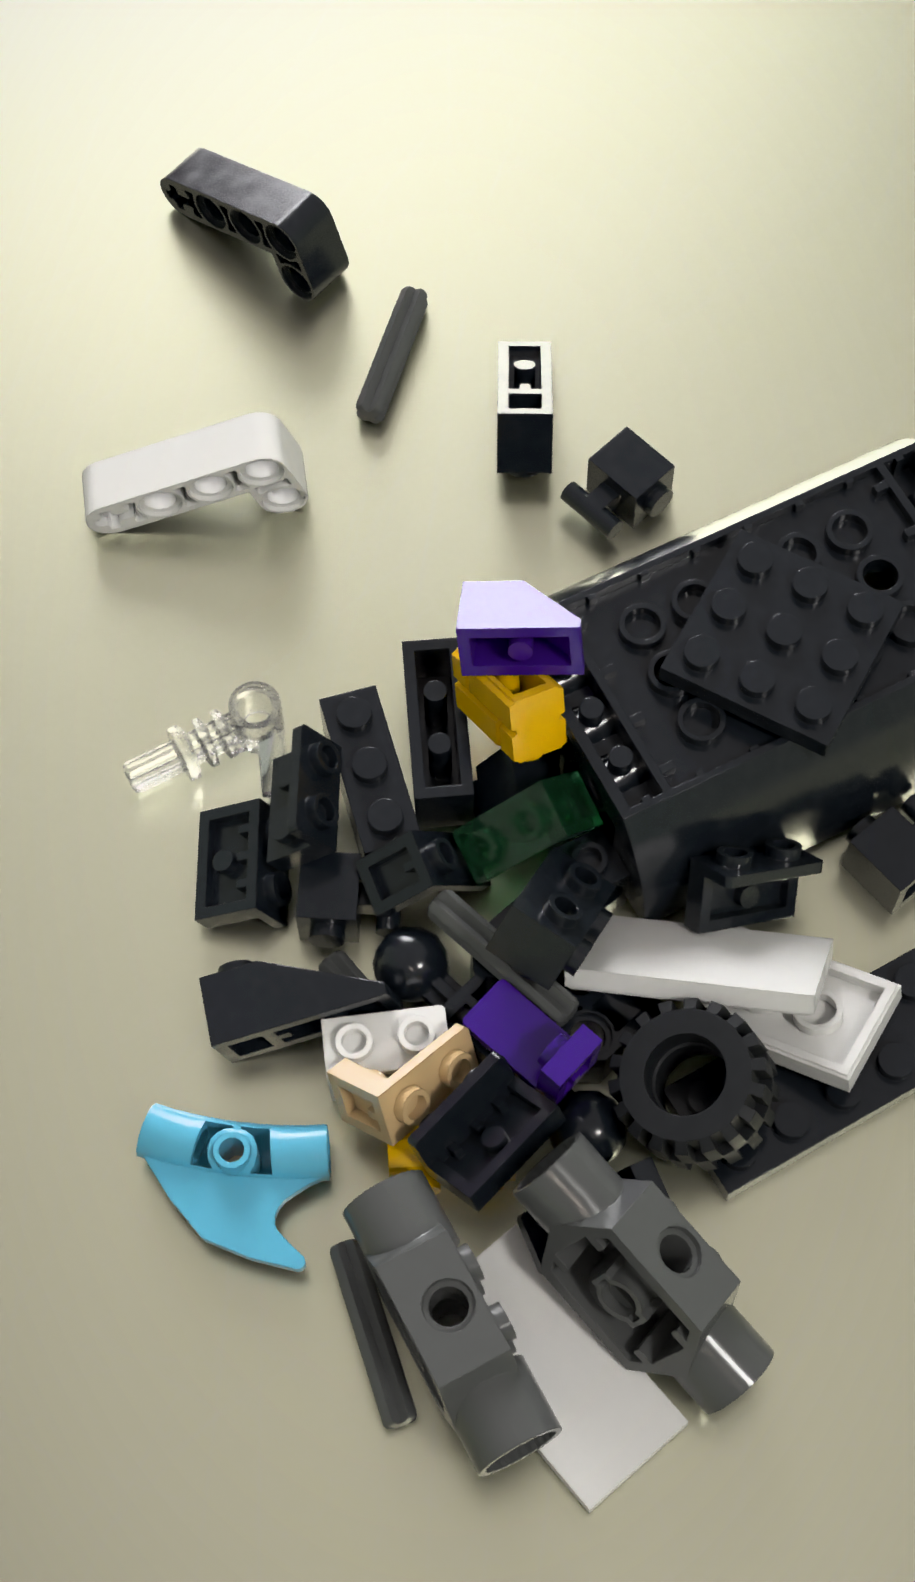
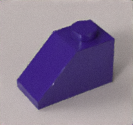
M524 580L463 581L456 623L462 676L584 675L585 661L582 625L579 617Z

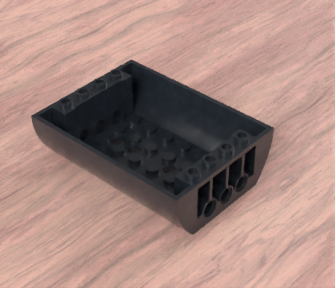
M915 439L895 440L547 596L581 619L585 661L584 675H549L564 689L565 712L561 715L566 719L567 742L562 748L552 752L558 753L562 787L588 832L602 826L630 873L627 899L639 918L660 920L686 907L691 857L717 853V848L726 845L742 846L745 848L763 846L765 841L770 838L792 839L802 844V850H806L855 826L868 815L874 817L887 811L892 806L895 807L905 802L915 793ZM740 529L867 586L869 585L864 581L863 576L871 572L882 573L891 588L878 591L905 603L901 616L825 757L677 687L663 685L654 675L660 669Z

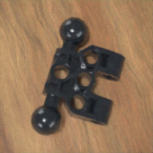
M516 899L489 923L498 929ZM402 926L387 934L376 949L372 963L376 980L385 982L402 1002L424 1001L429 1006H444L448 1029L456 1023L462 1025L464 1016L499 981L497 977L471 956L470 980L463 986L459 985L448 974L450 962L446 948L436 934L423 927ZM559 974L556 981L575 996L579 1002L574 1016L561 1028L572 1036L584 1024L603 1040L596 1063L578 1082L601 1083L613 1071L609 1068L612 1054L623 1056L625 1048L618 1042L623 1032L627 1030L634 1035L641 1028L635 1019L645 1011L652 1019L660 1015L658 1004L663 1002L656 998L590 991L585 995H575L568 987H565V979ZM471 1035L478 1064H480L491 1052ZM514 1073V1075H515L517 1078H519L521 1081H523L519 1076H517V1075ZM571 1089L557 1104L566 1121L550 1136L551 1145L555 1148L573 1134L581 1132L608 1163L613 1161L625 1146L628 1132L627 1126L618 1119L613 1108L617 1105L616 1101L600 1091L578 1090L574 1092Z

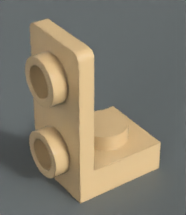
M456 1023L388 1078L378 1070H369L347 1058H344L327 1071V1075L342 1121L394 1146L415 1129L428 1114L432 1113L463 1082L465 1076L479 1064L469 1029Z

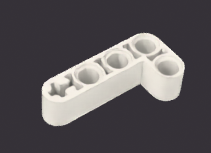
M265 412L245 414L88 465L82 473L85 521L90 529L100 533L112 534L126 531L245 493H250L262 508L273 513L293 512L302 508L308 500L302 449L281 420L275 415Z

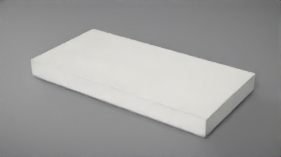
M612 915L575 975L572 976L564 971L565 987L684 1002V998H698L702 1004L708 1005L711 1001H714L725 1007L811 1016L815 1014L833 958V938L738 928L698 934L684 926V923Z
M515 1224L476 1257L485 1278L480 1281L485 1291L483 1298L488 1306L499 1302L504 1309L517 1336L516 1339L512 1340L517 1351L513 1355H522L562 1427V1431L553 1440L538 1449L537 1452L586 1511L590 1513L687 1426L688 1420L646 1372L626 1370L551 1283L538 1272L518 1225ZM447 1314L440 1317L436 1323L452 1327L460 1324L465 1318L458 1314Z

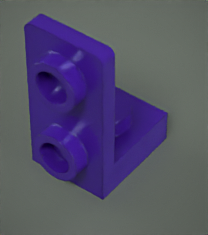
M504 979L499 980L464 1016L462 1025L469 1029L470 1034L490 1052L496 1051L504 1056L512 1071L525 1083L556 1104L564 1098L596 1063L603 1041L584 1024L570 1036Z

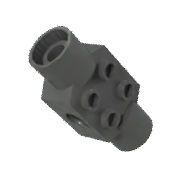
M577 1132L542 1158L513 1189L512 1195L548 1234L540 1272L626 1370L673 1376L706 1414H712L739 1398L767 1369L774 1356L773 1349L733 1305L741 1281L724 1263L719 1253L709 1246L679 1212L675 1203L665 1196L653 1181L622 1179L581 1132Z
M410 1170L399 1173L379 1182L356 1197L343 1211V1217L364 1255L380 1296L444 1418L457 1433L478 1475L483 1477L498 1472L529 1456L553 1440L562 1431V1427L522 1355H513L517 1352L512 1341L517 1338L514 1328L499 1302L488 1306L484 1300L483 1295H485V1291L480 1281L485 1278L480 1265L467 1243L457 1247L460 1239L423 1171ZM447 1314H458L465 1318L460 1324L452 1327L436 1323L440 1317Z

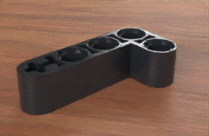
M201 147L195 149L160 181L164 196L178 212L272 253L285 284L294 294L305 301L314 300L348 268V257L329 208L317 195L308 190Z

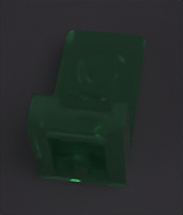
M574 770L533 784L455 829L453 837L475 882L482 884L554 844L583 835L604 823L578 771Z

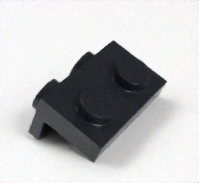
M770 838L765 841V845L750 848L726 845L717 848V853L691 857L684 926L701 934L794 917L799 877L820 874L822 872L823 860L802 850V844L798 841L788 838Z
M493 1051L465 1076L463 1082L432 1113L428 1114L421 1121L419 1127L409 1136L408 1144L430 1177L479 1212L566 1121V1118L559 1105L517 1078L506 1058Z

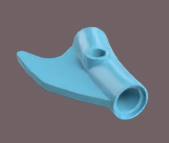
M155 1103L148 1111L141 1127L136 1154L138 1157L146 1160L172 1204L201 1239L250 1261L294 1272L303 1271L306 1267L305 1258L277 1230L276 1217L283 1205L296 1195L322 1181H331L328 1125H274L238 1122L198 1115ZM234 1156H242L235 1162H228Z

